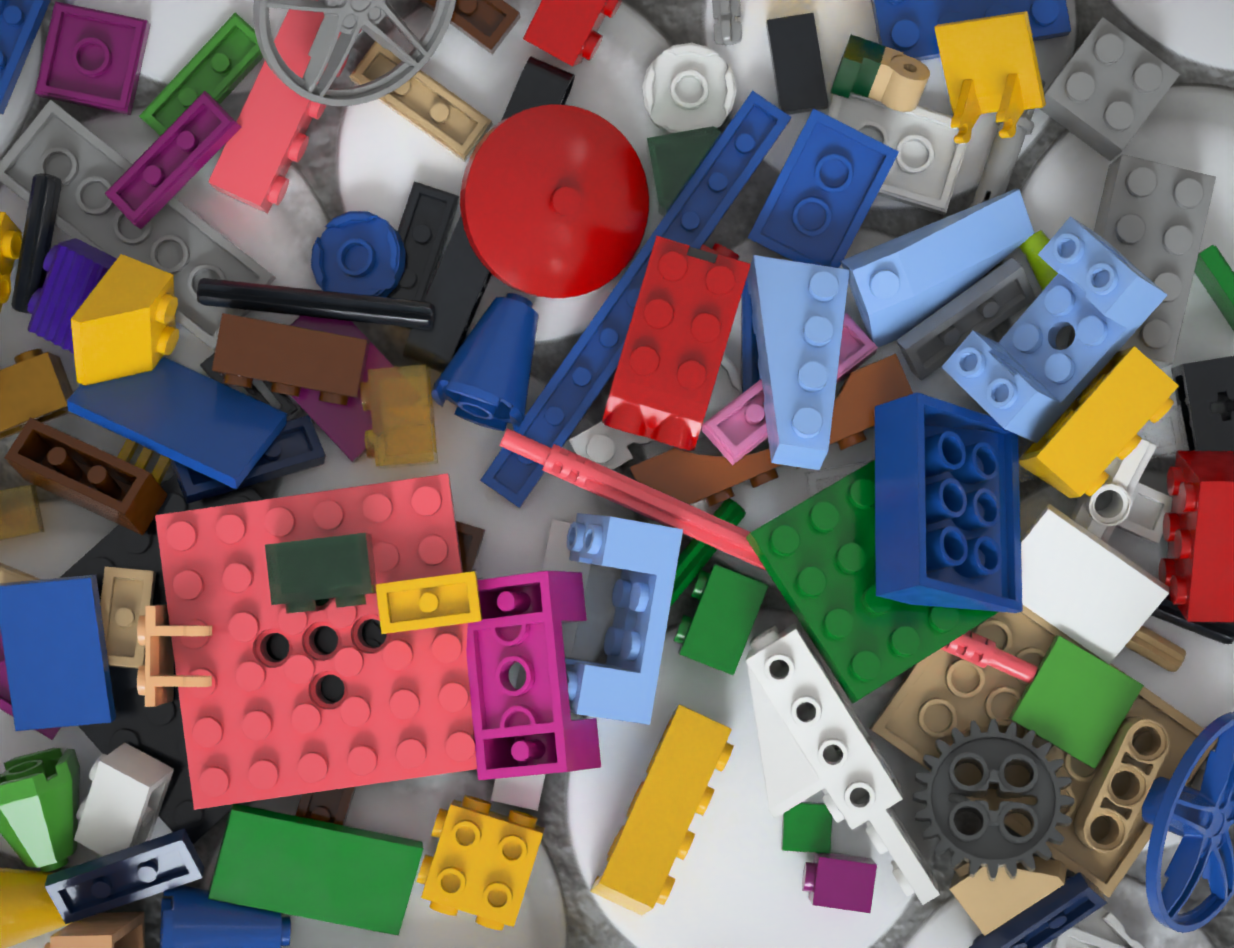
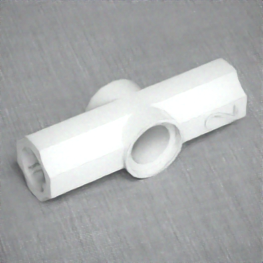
M1142 438L1137 447L1126 458L1120 460L1116 457L1104 470L1109 474L1105 483L1090 497L1085 493L1081 497H1076L1077 504L1070 518L1107 543L1116 525L1123 522L1130 514L1132 507L1131 496L1157 445ZM1111 490L1113 497L1108 507L1103 510H1095V501L1098 495L1104 491Z

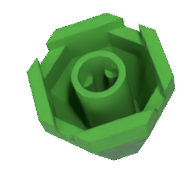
M50 748L15 757L4 762L6 771L0 775L1 835L27 867H40L41 872H49L65 866L69 863L68 857L73 855L77 849V842L74 841L78 828L76 814L79 808L80 765L75 749H66L62 755L60 748Z

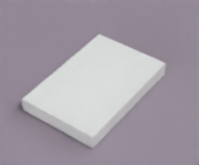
M850 93L849 98L833 94L828 116L899 151L877 195L945 215L968 144H957L954 142V137L958 134L959 128H951L953 116L921 106H917L915 110L910 112H901L888 108L880 101L855 93Z
M1051 504L1047 505L1021 538L1023 605L1108 664L1114 660L1169 594V587Z

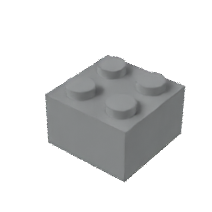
M1102 17L1044 92L1046 105L1039 109L1107 160L1111 161L1125 149L1180 74Z

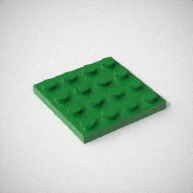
M875 460L762 525L746 537L852 704L998 613L995 611L910 605L876 596Z

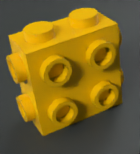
M464 795L462 802L454 799L450 804L449 810L439 809L431 836L439 838L434 857L425 854L417 878V883L425 885L421 898L431 901L429 907L443 914L457 916L458 910L477 915L475 922L487 928L503 930L504 925L514 927L545 828L536 825L538 818L533 815L510 810L509 815L505 816L490 811L492 803L477 797Z

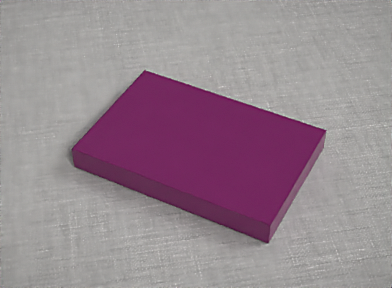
M299 316L290 325L366 339L370 342L360 399L349 397L347 406L318 401L320 391L301 388L299 397L291 396L352 462L361 457L423 399L352 321Z

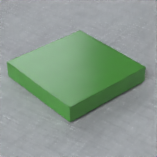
M1056 635L1040 662L1034 679L1030 684L1028 683L1008 719L1028 731H1035V735L1089 767L1096 769L1144 685L1065 638Z

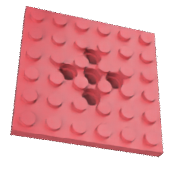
M448 473L155 515L169 625L212 626V636H171L176 675L212 676V686L178 687L194 810L477 769L466 655L468 623L387 633L384 643L379 647L368 645L362 636V629L365 623L371 619L380 621L375 584L463 573L450 475ZM317 578L326 580L331 587V597L322 606L312 603L308 596V587ZM323 626L332 628L338 637L337 647L330 654L320 652L314 643L317 630ZM275 633L283 635L289 643V652L281 661L271 658L266 649L269 637ZM327 675L339 677L344 684V695L338 702H331L322 695L321 683Z

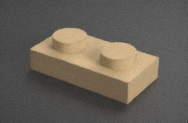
M105 567L100 606L109 666L138 669L140 665H145V645H139L137 626L139 616L145 615V606L153 605L156 580L155 571Z

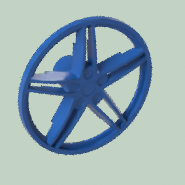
M1234 712L1220 716L1198 735L1180 760L1171 779L1165 777L1155 779L1142 805L1143 820L1153 825L1146 860L1148 904L1152 914L1160 924L1181 933L1195 931L1210 922L1224 908L1234 894V852L1229 835V827L1234 824ZM1218 738L1216 749L1209 752L1200 791L1186 786L1185 784L1199 759ZM1169 831L1183 838L1164 874L1168 880L1161 891L1162 857L1167 832ZM1201 875L1203 879H1208L1211 894L1196 908L1186 913L1178 914L1195 889Z

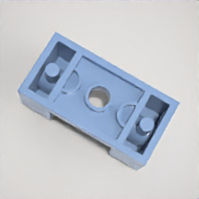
M1071 216L1038 254L1058 274L1002 339L996 342L972 330L942 365V368L1002 428L1035 443L1043 437L1167 297V294L1103 237ZM1066 326H1073L1075 330L1073 343L1066 349L1058 350L1056 346L1058 332Z
M577 513L576 522L570 525L567 534V548L571 551L569 560L622 569L621 579L616 581L612 593V603L616 608L613 626L608 628L604 639V651L607 655L606 663L565 657L570 712L579 715L650 725L683 529L612 516Z

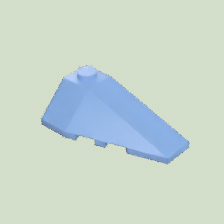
M1016 188L840 261L843 269L849 270L848 283L868 337L878 348L896 341L974 285L1033 235L1034 230L1020 189Z

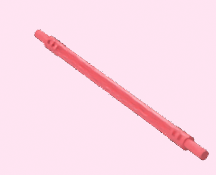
M506 429L499 446L543 465L542 471L667 527L683 529V534L767 571L746 539L751 532L556 444H553L551 448L511 429ZM968 631L941 648L981 668L989 665L1029 684L1037 672L1036 665L996 648V642L972 631Z

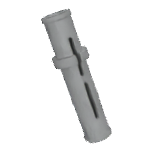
M1041 79L1042 87L1044 88L1045 81ZM1035 109L1024 110L1016 124V133L1012 138H1000L999 131L1003 129V122H996L999 128L970 207L987 201L988 198L992 199L1006 193L1025 136L1031 134L1034 128V122L1031 119Z

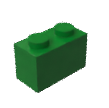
M716 564L712 565L710 572L701 570L691 597L699 599L692 617L683 615L673 640L681 644L678 651L679 655L734 676L769 585Z

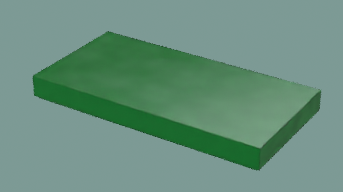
M232 804L209 887L208 899L399 936L424 849L422 841L240 804Z

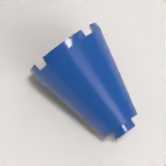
M507 293L506 297H496L434 383L431 397L437 404L443 407L445 400H448L457 406L454 415L479 426L505 431L507 423H512L513 430H519L525 416L539 318L538 313L532 308L533 303L529 299L515 293Z
M181 885L163 891L164 896H172V898H162L160 948H281V946L290 945V916H282L279 912L208 899L209 890L188 885Z

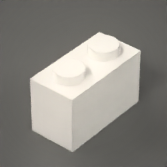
M123 743L108 755L102 754L91 768L89 779L93 782L88 796L82 801L76 814V818L80 822L74 841L102 856L149 841L174 768L127 743Z

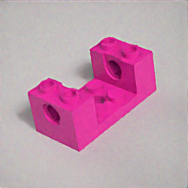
M540 571L477 580L483 621L468 623L466 655L478 780L600 768L601 758L597 718L571 720L562 624L587 621L582 572ZM515 662H519L526 671V681L519 690L515 689L509 681V670Z

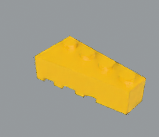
M680 704L677 706L647 767L646 773L648 774L645 781H642L628 808L626 815L628 819L625 825L621 826L607 853V866L602 876L596 877L590 892L641 916L652 910L656 902L661 905L665 904L676 879L668 875L675 858L684 860L695 837V833L688 830L695 813L704 815L715 789L707 786L714 769L723 771L732 753L734 745L727 742L732 730L731 728Z

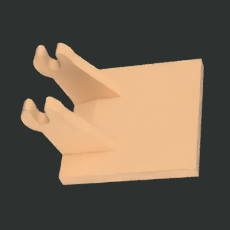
M167 604L145 606V615H140L138 619L137 637L139 645H145V665H140L138 668L137 690L139 695H145V707H156L174 701V687L212 686V676L174 675V655L171 636H212V626L169 625Z

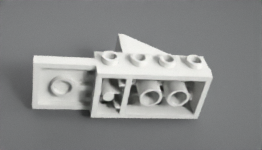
M799 622L793 623L782 631H779L777 626L774 625L751 640L752 643L749 644L752 649L748 652L745 661L748 667L768 807L774 819L820 790H823L825 796L822 799L837 823L845 819L851 830L866 823L868 827L866 832L878 852L882 855L889 851L894 859L891 861L894 868L892 873L907 897L915 893L922 905L939 896L934 872L892 807V805L903 799L900 782ZM779 660L785 661L788 665L783 667ZM806 702H809L814 706L809 708Z

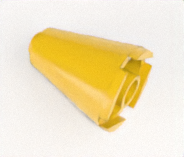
M0 868V948H7L69 925L65 924L45 889L47 875L56 872Z

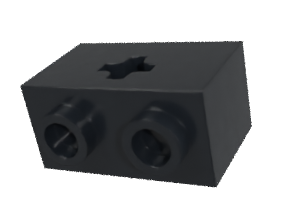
M1234 356L1186 363L1171 368L1173 381L1179 385L1175 390L1185 451H1234ZM1215 402L1219 404L1224 403L1226 410L1221 414L1212 413L1210 404Z

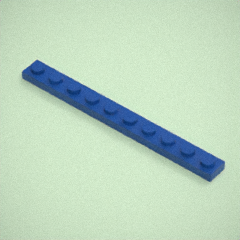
M752 90L524 416L519 430L515 432L551 448L553 444L560 447L564 446L617 369L656 235L700 249L792 118L791 116ZM502 448L480 481L521 508L545 472L542 471L543 465Z

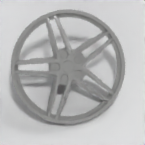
M254 0L253 21L258 46L263 58L277 78L300 96L316 103L331 106H352L367 103L391 93L410 80L427 63L448 29L456 0H437L431 21L420 40L386 0ZM269 7L324 13L323 21L308 53L311 59L303 78L296 75L287 66L275 46L270 28ZM385 16L414 46V49L409 54L376 27ZM360 29L401 60L392 70L368 83L347 88H330L346 60Z

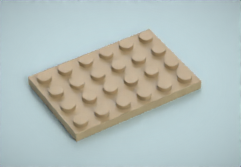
M1024 605L1023 612H998L970 630L996 642V648L1034 664L1037 668L1056 635L1065 638L1097 657ZM940 649L909 670L869 729L931 772L923 763V757L926 754L939 758L940 754L935 747V742L940 739L951 746L953 744L951 736L953 728L956 727L964 737L970 736L971 721H975L978 724L981 732H988L991 719H996L999 732L1006 733L1009 725L1013 722L1008 717L1028 683L989 665L981 668ZM1111 663L1109 664L1110 666H1112V667L1116 668L1117 670L1121 671L1120 669H1118L1117 667H1115L1113 664H1111ZM1143 686L1125 719L1139 716L1157 721L1165 727L1169 734L1170 744L1155 779L1158 777L1171 779L1185 752L1204 728ZM1016 723V737L1022 739L1029 731ZM1141 727L1133 734L1132 745L1136 752L1145 751L1151 744L1152 737L1147 727ZM1035 735L1032 745L1037 749L1048 742ZM1218 738L1199 759L1185 784L1186 786L1206 759L1210 750L1215 746ZM1052 745L1045 758L1048 762L1055 759H1063V766L1055 774L1056 777L1071 778L1072 783L1070 786L1061 790L1060 793L1061 795L1074 798V804L1071 807L1060 809L1061 813L1066 814L1072 819L1070 826H1055V829L1065 838L1063 843L1058 845L1047 841L1046 845L1049 847L1054 860L1062 861L1065 867L1074 874L1081 872L1099 888L1101 893L1109 898L1150 840L1153 825L1143 820L1141 807L1126 841L1116 851L1109 853L1099 852L1081 842L1074 832L1073 823L1100 762L1096 769H1093ZM970 763L961 764L954 770L956 779L963 785H975L982 779L978 767ZM1010 765L1004 770L1005 779L1014 787H1025L1031 782L1030 773L1021 765ZM1127 771L1117 773L1111 782V789L1115 796L1124 795L1131 786V778ZM992 788L987 790V794L983 798L967 797L971 801H987L989 810L993 811L998 810L1000 802L1013 801L1027 805L1037 804V799L1030 796L1010 799L997 797L996 789ZM1013 813L1005 817L1004 824L1020 836H1026L1031 832L1030 821L1023 814ZM1106 815L1097 817L1091 823L1090 834L1093 840H1101L1109 833L1111 826L1110 820Z

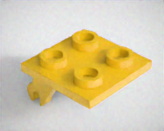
M1027 11L938 24L934 27L953 112L951 128H959L958 134L954 137L955 143H968L971 139V130L979 116L992 112H997L996 122H1003V129L999 131L1000 138H1012L1016 133V124L1024 110L1043 108L1046 105Z

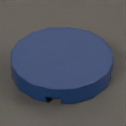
M350 211L333 218L325 226L327 229L323 232L321 238L317 237L312 247L311 268L316 283L323 291L387 297L397 287L405 270L406 251L400 234L388 221L368 211Z

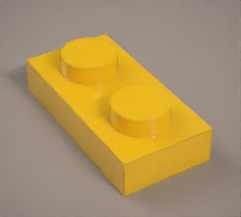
M476 571L375 584L381 634L483 621Z

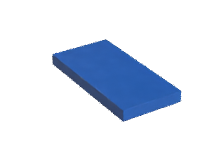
M162 357L152 371L87 386L80 384L67 399L68 411L234 489L240 486L287 424V413L166 357Z

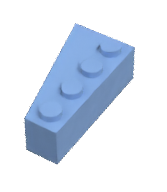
M753 255L747 276V285L753 310L752 323L757 340L758 368L763 385V405L771 463L820 470L829 451L849 270Z

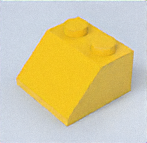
M120 254L71 318L77 383L87 386L152 371L164 355L168 356L173 352L179 339V329L176 328L175 324L178 298L174 296L173 274Z

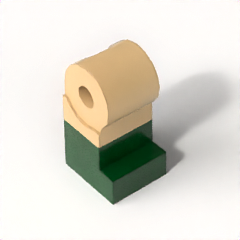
M851 34L830 93L849 98L850 93H855L880 101L893 110L910 112L918 106L930 77V70L921 61L904 55L903 52Z

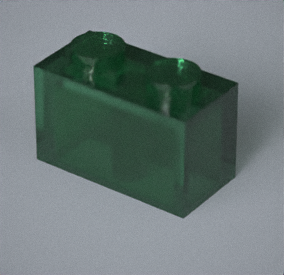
M369 533L265 545L271 605L285 604L286 614L316 610L315 600L335 598L336 608L366 604L365 594L376 593L375 584H377L373 546L371 534Z

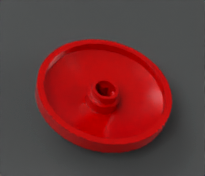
M552 104L537 106L512 114L495 125L481 139L465 168L460 192V209L464 230L474 253L497 279L515 290L532 296L569 298L587 294L602 287L615 278L631 261L645 233L649 214V191L646 175L636 151L627 138L614 125L591 111L575 106Z

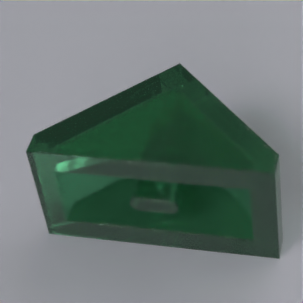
M712 126L647 138L646 149L658 213L663 216L666 215L720 138L722 131Z

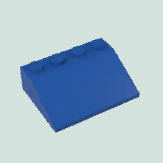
M918 392L875 406L876 596L910 605L1008 613L1023 612L1017 434L1002 428L991 416Z

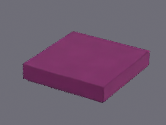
M55 1L35 94L43 98L131 115L151 24L148 20Z

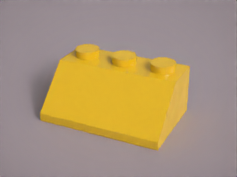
M1135 346L1120 351L1113 356L1037 443L1033 442L1019 458V464L1068 498L1081 497L1084 493L1090 497L1108 479L1109 474L1104 470L1116 457L1123 460L1137 447L1142 439L1137 433L1148 420L1154 424L1169 411L1174 404V401L1169 397L1179 385Z

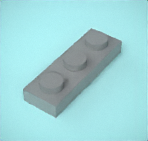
M1010 258L896 340L908 366L920 380H923L941 367L972 330L985 335L1036 299L1023 266L1014 258Z

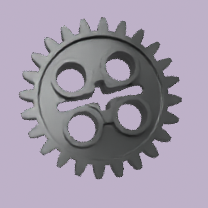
M991 719L988 732H981L978 724L975 721H971L970 736L964 737L956 727L953 728L951 731L953 744L951 746L940 739L935 742V747L940 754L939 758L926 754L923 757V763L931 770V773L920 772L916 773L915 781L927 787L926 790L913 793L912 799L917 803L926 804V808L915 813V821H929L931 824L922 833L923 840L938 837L940 842L934 851V855L936 857L940 856L948 850L953 853L950 868L953 870L963 860L969 862V877L972 878L978 872L979 867L982 866L987 868L990 881L995 880L998 867H1004L1010 879H1015L1017 864L1020 862L1029 872H1033L1036 868L1033 855L1036 853L1048 861L1052 857V853L1046 842L1049 841L1061 845L1065 839L1055 829V826L1066 827L1072 823V819L1069 816L1060 812V809L1071 807L1074 804V798L1061 795L1060 793L1061 790L1070 786L1072 783L1071 778L1056 777L1055 774L1063 766V759H1055L1048 762L1045 757L1052 745L1048 742L1036 749L1032 745L1035 737V731L1033 730L1029 731L1022 739L1016 737L1017 726L1015 722L1009 725L1006 733L999 732L996 719ZM970 763L978 767L982 779L975 785H963L956 779L954 770L961 764ZM1010 765H1021L1030 773L1031 782L1025 787H1014L1005 779L1004 770ZM992 788L996 789V794L999 798L1010 799L1030 796L1037 799V804L1027 805L1019 802L1003 801L1000 802L998 810L993 811L989 810V804L984 800L957 803L951 802L948 797L951 794H959L967 797L983 798L986 796L987 790ZM965 811L973 812L981 820V830L974 835L962 834L954 824L956 815ZM1013 813L1023 814L1030 821L1031 832L1023 837L1011 835L1005 828V817Z

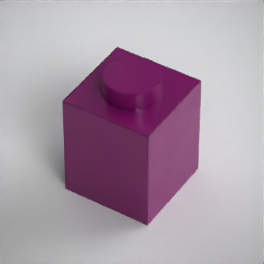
M814 853L813 863L805 862L802 891L809 892L808 898L811 904L815 906L871 913L877 864L871 858L836 853Z

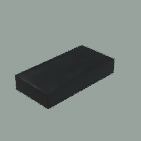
M814 13L767 20L766 29L779 109L788 115L809 112L813 108L816 110L827 109L828 99Z

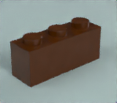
M222 313L212 371L223 373V383L252 388L253 379L271 382V392L299 397L301 388L320 391L318 401L347 406L349 397L360 399L370 342L366 339Z
M31 417L4 457L25 481L142 536L168 496L150 472Z

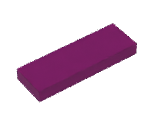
M204 91L104 194L134 226L142 229L234 136L241 126L209 93Z

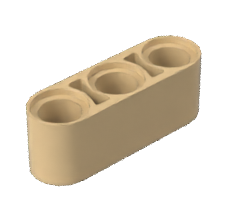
M1139 716L1128 717L1123 720L1108 746L1073 823L1074 832L1078 839L1090 848L1099 852L1109 853L1121 848L1126 841L1168 752L1170 744L1169 734L1159 722ZM1147 727L1152 737L1151 744L1145 751L1136 752L1132 745L1133 734L1137 729ZM1127 771L1131 778L1130 789L1122 796H1115L1111 789L1112 779L1117 773ZM1106 815L1110 820L1111 827L1109 833L1101 840H1093L1090 834L1091 823L1097 817Z

